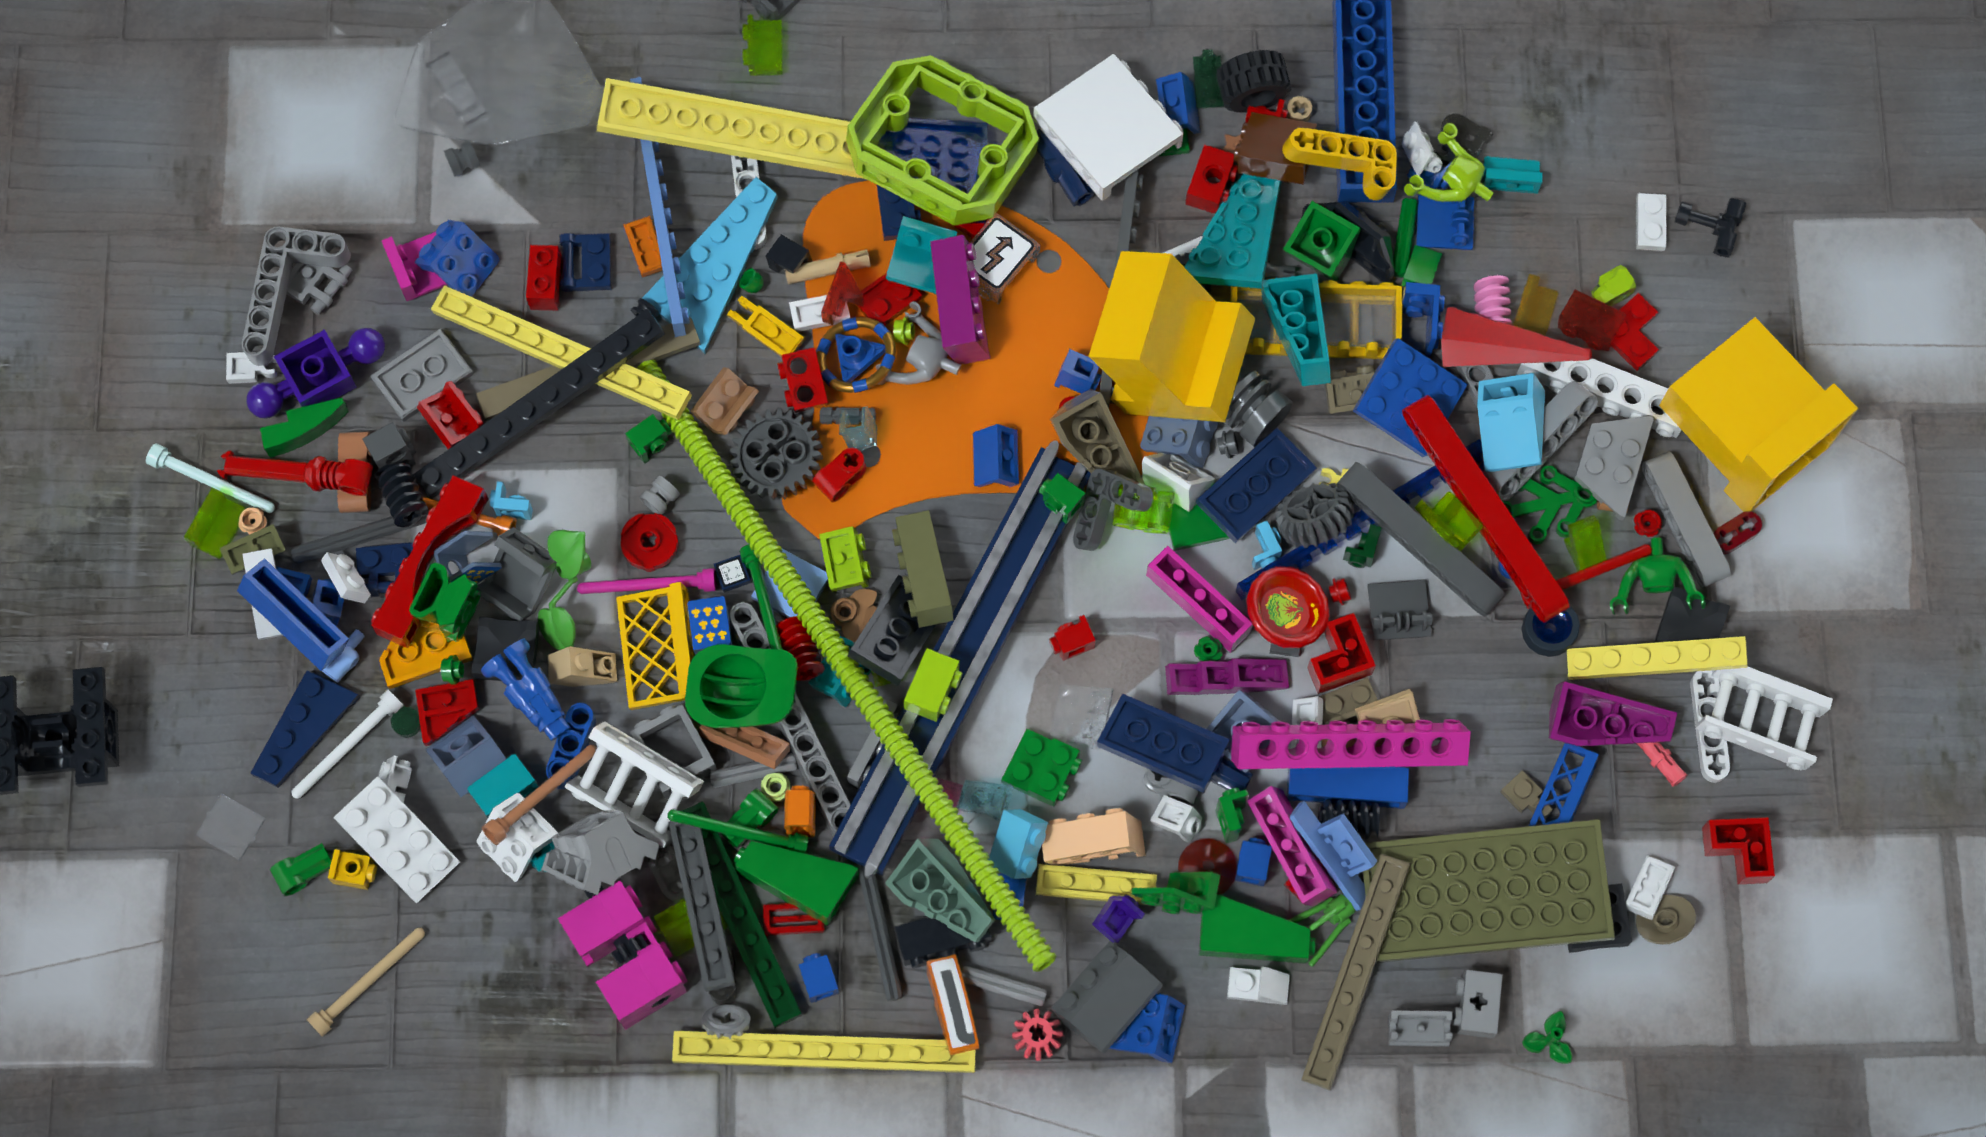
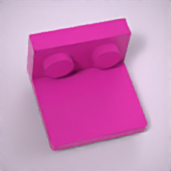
M436 232L397 246L392 236L381 240L406 301L440 289L444 285L447 286L436 273L421 270L414 263L419 257L422 247L432 241L436 236Z

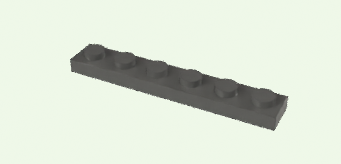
M668 821L704 989L708 992L735 985L702 829Z

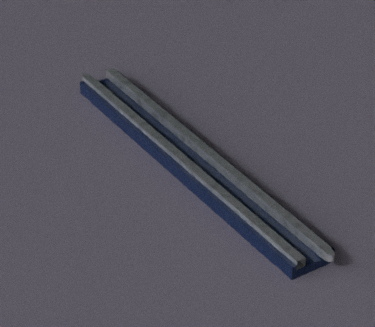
M1056 440L1052 441L1046 449L1040 448L953 612L954 621L947 623L933 649L935 652L960 661L959 671L963 672L957 689L951 688L948 695L951 698V703L945 715L940 714L938 721L935 722L905 710L903 706L897 717L899 721L898 726L903 727V733H907L909 736L908 740H911L914 744L913 748L918 749V755H922L923 763L928 764V770H932L933 777L936 776L1067 526L1062 521L1063 514L1060 512L1056 514L1046 507L1043 495L1039 493L1040 487L1048 478L1052 480L1059 473L1082 491H1085L1091 473L1079 462L1075 466L1056 457L1059 443ZM886 744L882 745L829 845L831 851L864 866L866 878H871L875 873L884 875L921 804L920 796L915 795V789H912L909 785L910 781L905 780V774H901L900 767L895 765L896 759H891L890 752L885 750Z

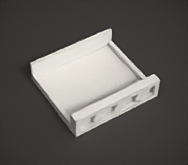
M1112 54L1034 107L1033 121L1101 201L1109 197L1112 187L1171 146L1175 145L1179 149L1182 145L1183 130L1180 124L1175 120L1172 121L1167 116L1161 102L1158 100L1154 101L1148 94L1146 85L1141 80L1137 81L1131 74L1127 63L1123 60L1120 61L1115 54Z

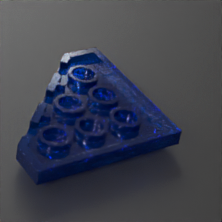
M909 117L907 126L903 130H887L876 146L906 162L913 158L925 160L931 167L932 176L968 194L979 178L977 168L980 152L988 145V123ZM981 220V221H976V222H970V223H985V224H986V220Z

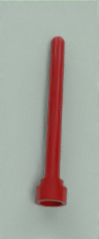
M1648 544L1642 545L1560 578L1556 582L1564 590L1651 554L1652 547ZM1521 594L1525 606L1527 607V609H1530L1531 607Z

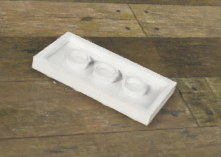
M378 776L333 817L416 904L460 863Z

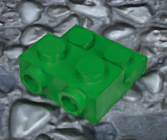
M1026 729L1001 779V783L1055 807L1057 801L1063 802L1070 786L1066 782L1070 774L1075 776L1083 760L1079 758L1080 750L1055 738L1051 740L1030 729Z

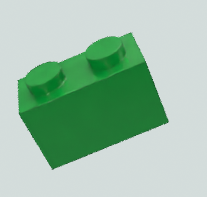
M1311 201L1283 250L1293 259L1328 279L1337 281L1351 259L1361 228Z

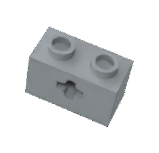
M1466 970L1462 978H1457L1456 995L1460 996V1007H1455L1453 1015V1025L1458 1026L1457 1034L1492 1039L1497 1035L1502 974ZM1475 997L1478 998L1480 1004H1483L1479 1010H1475V1005L1470 1003Z

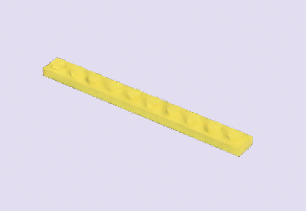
M445 285L431 308L432 312L440 317L560 369H563L590 350L586 346ZM625 363L596 383L603 388L677 420L680 419L692 397L690 391Z
M674 1031L672 1062L975 1073L976 1049L950 1055L945 1040L743 1033L742 1036L733 1035L731 1039L725 1036L718 1039L716 1034L708 1035L707 1032Z

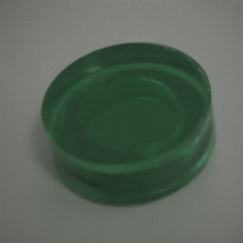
M402 707L396 713H393L391 726L395 733L400 737L409 738L419 732L421 729L419 714L415 709Z

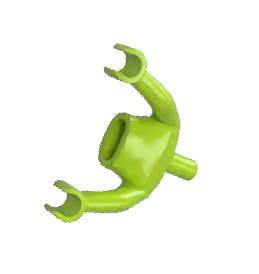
M1452 123L1446 124L1443 127L1444 131L1438 134V140L1442 144H1447L1456 156L1442 176V179L1449 184L1451 189L1438 190L1424 185L1421 176L1413 175L1409 179L1410 183L1405 185L1404 192L1408 196L1420 194L1439 202L1464 201L1475 192L1484 200L1489 201L1494 192L1480 183L1485 170L1484 165L1480 160L1468 154L1456 141L1457 127Z

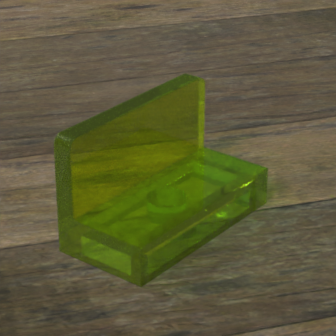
M211 488L184 536L185 540L190 546L221 559L223 555L220 548L230 544L239 528V516L246 508L228 500L221 491Z
M1450 491L1434 507L1423 499L1414 507L1447 543L1460 552L1483 528V524Z
M685 899L654 916L657 925L675 956H679L695 947ZM720 913L721 921H722V925H723V930H724V929L727 928V924H726V922H725L723 916H722L721 913Z

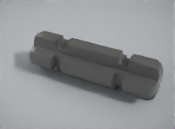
M822 407L820 409L821 424L836 422V424L859 425V422H863V425H874L876 421V412L873 408H864L863 411H859V408L836 407V410H832V407Z

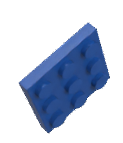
M1397 338L1394 339L1354 407L1353 412L1421 457H1425L1427 453L1406 423L1402 409L1429 395L1446 419H1448L1468 384Z

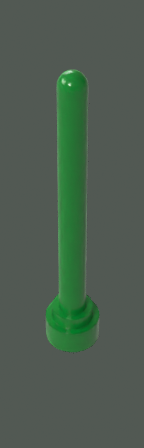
M750 544L745 545L739 552L742 563L751 572L770 649H782L761 568L762 564L759 562V557L755 556V550H751Z
M675 809L670 810L667 814L668 819L673 822L770 844L804 854L807 849L808 835L795 833L794 835L789 834L787 837Z

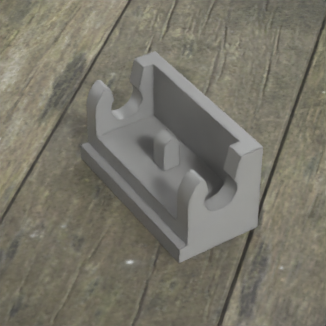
M1391 1011L1388 1015L1389 1046L1449 1047V1043L1452 1040V1033L1450 1032V1024L1453 1020L1452 1011Z

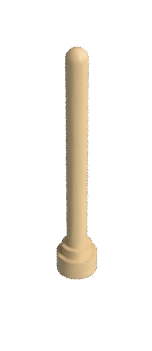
M416 928L330 1007L318 1013L315 1011L306 1020L322 1037L331 1030L330 1026L334 1023L333 1019L424 938V929Z

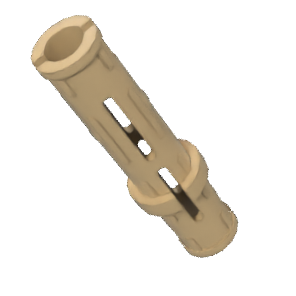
M865 249L844 255L837 253L835 257L803 263L795 273L785 270L788 285L832 274L841 273V275H845L848 271L871 267L868 250Z

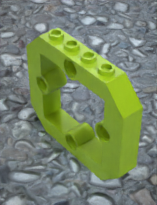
M929 55L896 61L890 65L848 124L846 142L856 174L955 226L994 217L1036 155L1039 138L1029 108L1022 101L1000 92L992 85H987L975 79L967 72L954 68L945 60H939ZM917 87L956 106L961 115L977 117L1008 134L1001 146L989 144L981 150L977 168L979 178L968 194L932 176L931 167L925 160L913 158L906 162L876 146L887 130L900 131L907 126L910 111L909 98Z

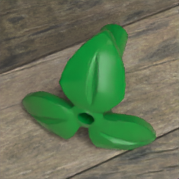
M1562 1011L1553 1013L1545 1021L1544 1029L1547 1034L1546 1036L1534 1031L1527 1034L1522 1040L1523 1046L1530 1052L1540 1053L1546 1046H1549L1551 1059L1563 1064L1572 1062L1570 1047L1568 1044L1559 1041L1566 1029V1020Z

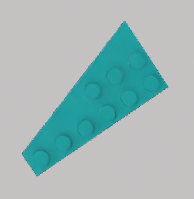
M1243 174L1239 181L1234 183L1227 201L1222 202L1203 232V238L1198 246L1193 248L1189 255V260L1184 266L1199 283L1262 289L1282 181Z

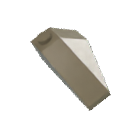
M1087 390L1066 402L1050 418L1062 445L1090 473L1096 469L1110 470L1145 485L1101 392ZM1122 483L1120 484L1118 490L1119 497L1122 495L1123 492ZM1134 493L1133 498L1139 499V496Z

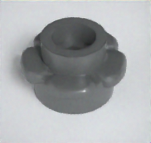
M1223 431L1222 437L1217 438L1221 455L1226 454L1231 459L1232 455L1239 454L1235 432L1226 433V431Z

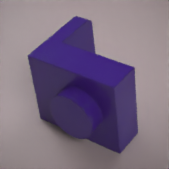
M1128 895L1110 896L1092 925L1112 943H1118L1134 919H1142L1145 913L1138 908L1139 903Z

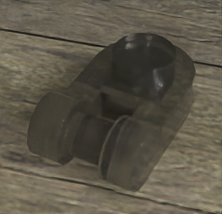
M1450 114L1445 117L1440 128L1442 132L1446 124H1454L1458 130L1455 137L1456 141L1468 154L1475 158H1478L1483 151L1482 146L1484 143H1488L1493 137V133L1488 128L1479 126L1460 114ZM1468 134L1474 137L1473 141L1466 139Z

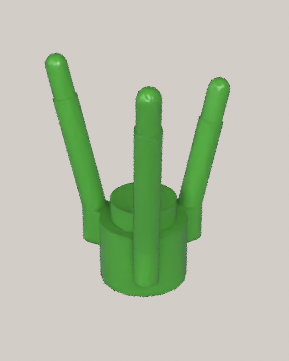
M1339 894L1334 899L1329 897L1323 903L1288 920L1296 923L1324 910V915L1310 925V930H1315L1326 921L1333 925L1338 923L1337 927L1310 960L1309 966L1311 967L1322 957L1341 931L1351 923L1349 917L1355 913V909L1351 902L1342 894Z

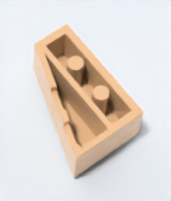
M1122 808L1106 810V815L1095 816L1092 813L1081 814L1077 816V820L1067 821L1066 819L1050 820L1045 832L1046 838L1042 844L1044 862L1058 866L1090 862V859L1108 856L1109 860L1118 859V854L1135 852L1137 857L1146 856L1142 822L1126 811H1123Z

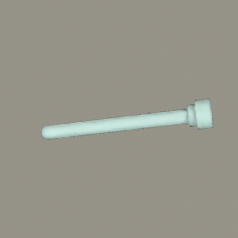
M153 444L147 454L146 464L157 469L160 467L171 468L267 513H272L275 510L274 503L172 457L168 449L162 445Z

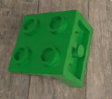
M1214 872L1170 873L1167 888H1132L1131 894L1142 898L1141 903L1162 906V911L1169 914H1179L1180 910L1191 914H1201V910H1214L1220 875Z

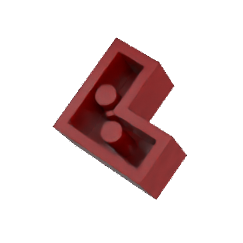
M1354 613L1327 622L1324 634L1331 651L1311 658L1307 667L1318 694L1371 676L1376 667Z
M1769 817L1708 820L1702 827L1705 856H1735L1737 884L1768 883L1775 877Z

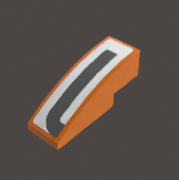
M956 954L927 961V976L949 1054L954 1055L979 1049L975 1024Z

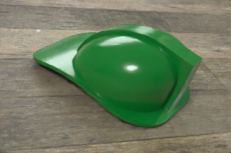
M726 644L709 646L698 652L690 662L685 694L687 712L696 722L710 728H737L776 724L788 716L794 704L797 678L796 658L788 651L782 649H762Z

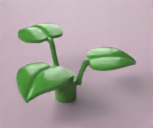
M556 530L549 535L547 541L549 555L557 562V573L560 577L569 580L551 600L549 609L543 608L538 613V624L543 637L557 650H562L569 646L573 647L576 631L574 621L564 608L556 607V603L572 584L578 582L577 576L589 571L591 568L590 557L585 552V531Z

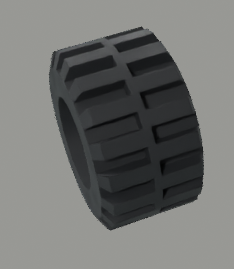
M1257 50L1240 54L1222 64L1216 73L1224 107L1229 111L1247 113L1248 106L1269 108L1277 104L1279 99H1285L1292 90L1284 57L1277 51Z

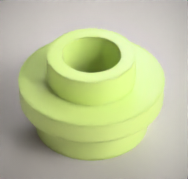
M780 772L767 774L761 782L762 793L773 802L785 799V792L790 790L789 779ZM779 783L781 789L778 792L771 791L770 787L772 784Z

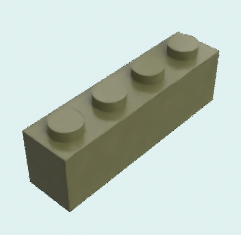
M929 510L895 517L897 529H892L895 547L901 546L902 552L897 553L900 570L906 569L907 576L902 578L905 593L912 594V600H908L911 618L917 617L919 628L954 621L950 596Z

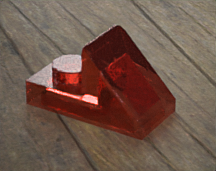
M841 261L821 310L822 322L831 325L834 324L836 316H842L845 301L864 306L863 295L847 264Z

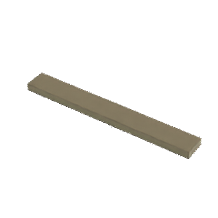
M689 317L690 324H685L686 335L675 337L672 323L661 327L665 332L664 336L625 362V364L637 368L644 361H657L701 345L692 318ZM551 366L476 393L486 422L561 369Z
M1384 854L1380 856L1301 1079L1304 1082L1329 1091L1332 1089L1410 868V863Z

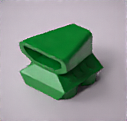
M435 562L430 565L409 611L415 618L439 624L447 642H459L463 638L480 603L481 591L477 590V583L469 580L466 574L451 582L446 567Z

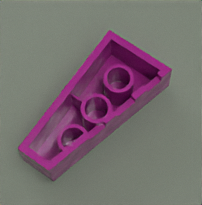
M964 235L930 241L943 349L954 362L960 365L990 359L982 313V302L978 290L979 276L973 260H976L975 247L973 243L968 242Z

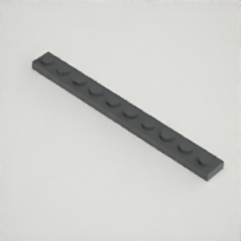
M1138 170L1126 177L1115 269L1121 251H1129V243L1135 244L1137 227H1132V218H1138L1140 201L1135 200L1136 191H1142L1143 175L1138 174ZM1102 370L1099 392H1101L1109 408L1110 403L1115 404L1111 401L1114 387L1112 386V379Z

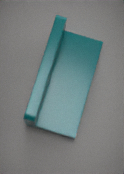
M1489 156L1484 158L1483 165L1485 170L1483 172L1482 184L1488 189L1538 194L1543 172H1540L1539 161Z
M513 754L471 784L467 790L487 818H489L494 807L514 794L519 793L525 798L539 786L517 755Z

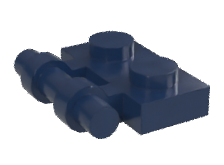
M413 542L356 548L357 571L362 578H369V582L365 586L371 598L380 597V594L386 593L388 586L392 582L395 583L400 574L399 567L405 557H409L413 550ZM395 575V581L380 582L379 577Z

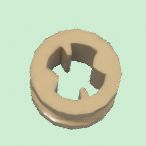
M1302 96L1292 98L1287 106V118L1304 122L1309 121L1312 112L1311 102ZM1296 106L1299 109L1305 108L1303 115L1299 112L1294 113Z

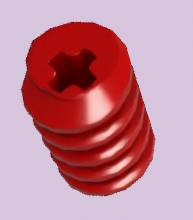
M797 616L778 623L776 626L782 649L791 653L797 661L796 680H810L822 674L825 667L821 662V655L818 653L816 644L811 639L812 635H808L807 628L802 626V621H799Z

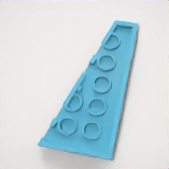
M757 177L750 182L679 258L681 274H676L677 282H683L685 299H680L681 307H687L688 315L693 320L701 345L696 347L704 354H706L710 346L709 342L714 331L716 332L721 316L726 306L729 305L746 268L745 264L750 254L753 253L758 236L763 226L766 225L778 199L777 194ZM663 275L642 299L653 305L658 310L659 315L671 324Z

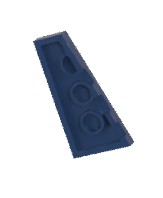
M306 671L250 774L279 788L302 763L305 755L320 743L323 735L333 724L336 725L343 717L342 714L351 704L354 705L360 696L310 671Z

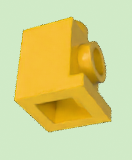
M334 849L328 879L336 885L368 890L369 883L375 880L377 865H374V860L370 856ZM357 864V870L349 873V865Z

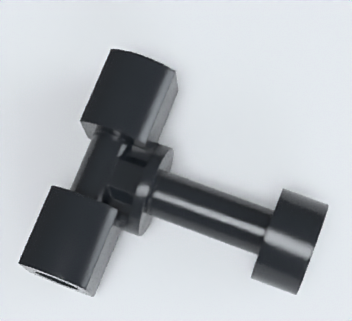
M1730 198L1725 213H1719L1716 218L1693 211V204L1681 201L1674 223L1686 226L1687 222L1690 221L1713 228L1712 234L1718 236L1713 253L1722 257H1730L1737 234L1734 233L1735 228L1739 226L1742 220L1746 202Z

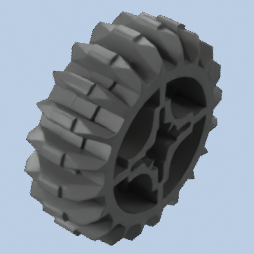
M1322 482L1320 485L1312 483L1310 487L1306 488L1302 486L1301 490L1292 491V496L1285 497L1284 503L1278 505L1279 510L1275 513L1278 530L1287 543H1293L1295 547L1303 545L1304 548H1308L1310 545L1317 547L1323 542L1328 544V540L1332 538L1338 539V534L1345 533L1346 527L1352 525L1351 519L1354 517L1352 500L1347 492L1341 491L1335 483L1329 485L1325 482Z

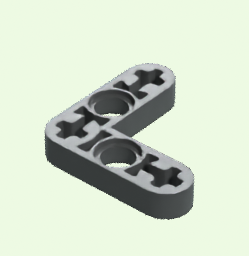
M1094 470L1088 481L1085 502L1081 506L1073 535L1075 547L1087 551H1094L1099 547L1112 502L1129 510L1147 511L1153 502L1151 488L1110 470ZM1122 483L1123 492L1122 495L1119 497L1118 490L1120 484ZM1134 493L1139 496V499L1133 498ZM1097 504V513L1093 516V507Z

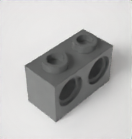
M393 422L362 439L379 469L389 464L407 463L410 466L416 464L412 457V454L416 453L409 437L403 428L397 430Z

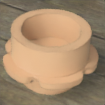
M251 507L241 512L238 525L241 531L248 532L250 535L265 528L267 518L261 509ZM252 519H255L254 524L250 523Z

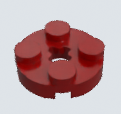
M658 513L635 515L627 521L621 532L620 543L625 559L632 566L643 569L646 572H654L670 563L679 547L674 525L667 517ZM645 536L648 538L656 537L653 547L648 546L646 548L643 546V538Z

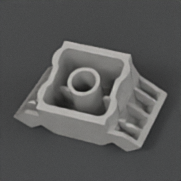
M597 812L589 814L551 837L555 849L546 853L542 870L554 875L559 880H565L567 884L575 885L580 890H586L598 895L601 882L614 886L615 880L634 868L641 870L644 856L655 860L659 843L635 833L628 824L624 812Z

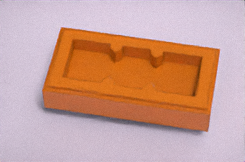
M648 216L624 224L623 226L641 276L645 277L663 271L657 234L651 217Z

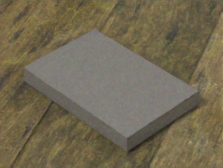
M440 328L373 373L370 377L404 422L419 412L417 409L419 401L441 392L446 382L452 381L457 386L474 375V373Z

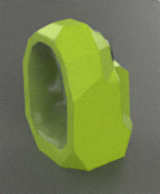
M1619 265L1599 277L1598 285L1591 291V303L1597 310L1603 311L1634 293L1636 289L1635 280L1627 268Z

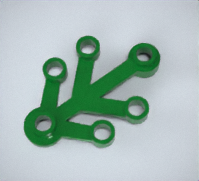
M1550 465L1544 466L1539 474L1540 481L1546 485L1555 483L1568 492L1557 494L1529 479L1518 491L1526 490L1540 499L1515 505L1502 500L1513 518L1545 510L1537 525L1533 526L1528 534L1530 542L1536 545L1544 542L1547 536V529L1560 506L1573 503L1566 518L1561 519L1556 526V533L1562 538H1567L1573 533L1574 523L1582 509L1590 508L1598 501L1593 497L1590 490L1584 489L1578 482L1558 473L1556 468ZM1544 472H1551L1553 474V478L1547 479L1544 476ZM1586 491L1589 494V498H1582L1579 492ZM1562 524L1568 525L1569 528H1570V531H1569V532H1564V531H1562L1561 528H1560V525H1562ZM1533 532H1541L1542 538H1535L1533 536Z

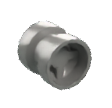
M658 476L652 482L653 487L650 490L644 491L639 498L652 512L662 515L667 510V504L670 501H675L680 493L669 481Z

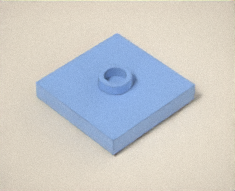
M782 549V552L786 553L787 559L792 562L791 567L796 568V574H800L801 581L806 583V588L810 589L811 595L817 601L828 583L827 572ZM766 571L763 576L772 610L787 618L797 616L798 614H794L792 611L793 607L788 605V600L783 598V593L779 592L778 586L773 583V579L768 575L769 572ZM754 590L751 598L758 602L756 591Z

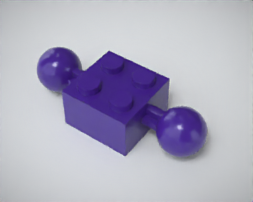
M361 328L351 335L348 346L337 352L325 329L274 356L286 380L276 385L270 382H260L251 387L246 398L248 409L253 415L266 419L277 415L283 407L284 400L294 394L300 405L304 407L334 400L357 388L346 366L356 361L362 364H371L378 361L385 351L384 338L375 329Z

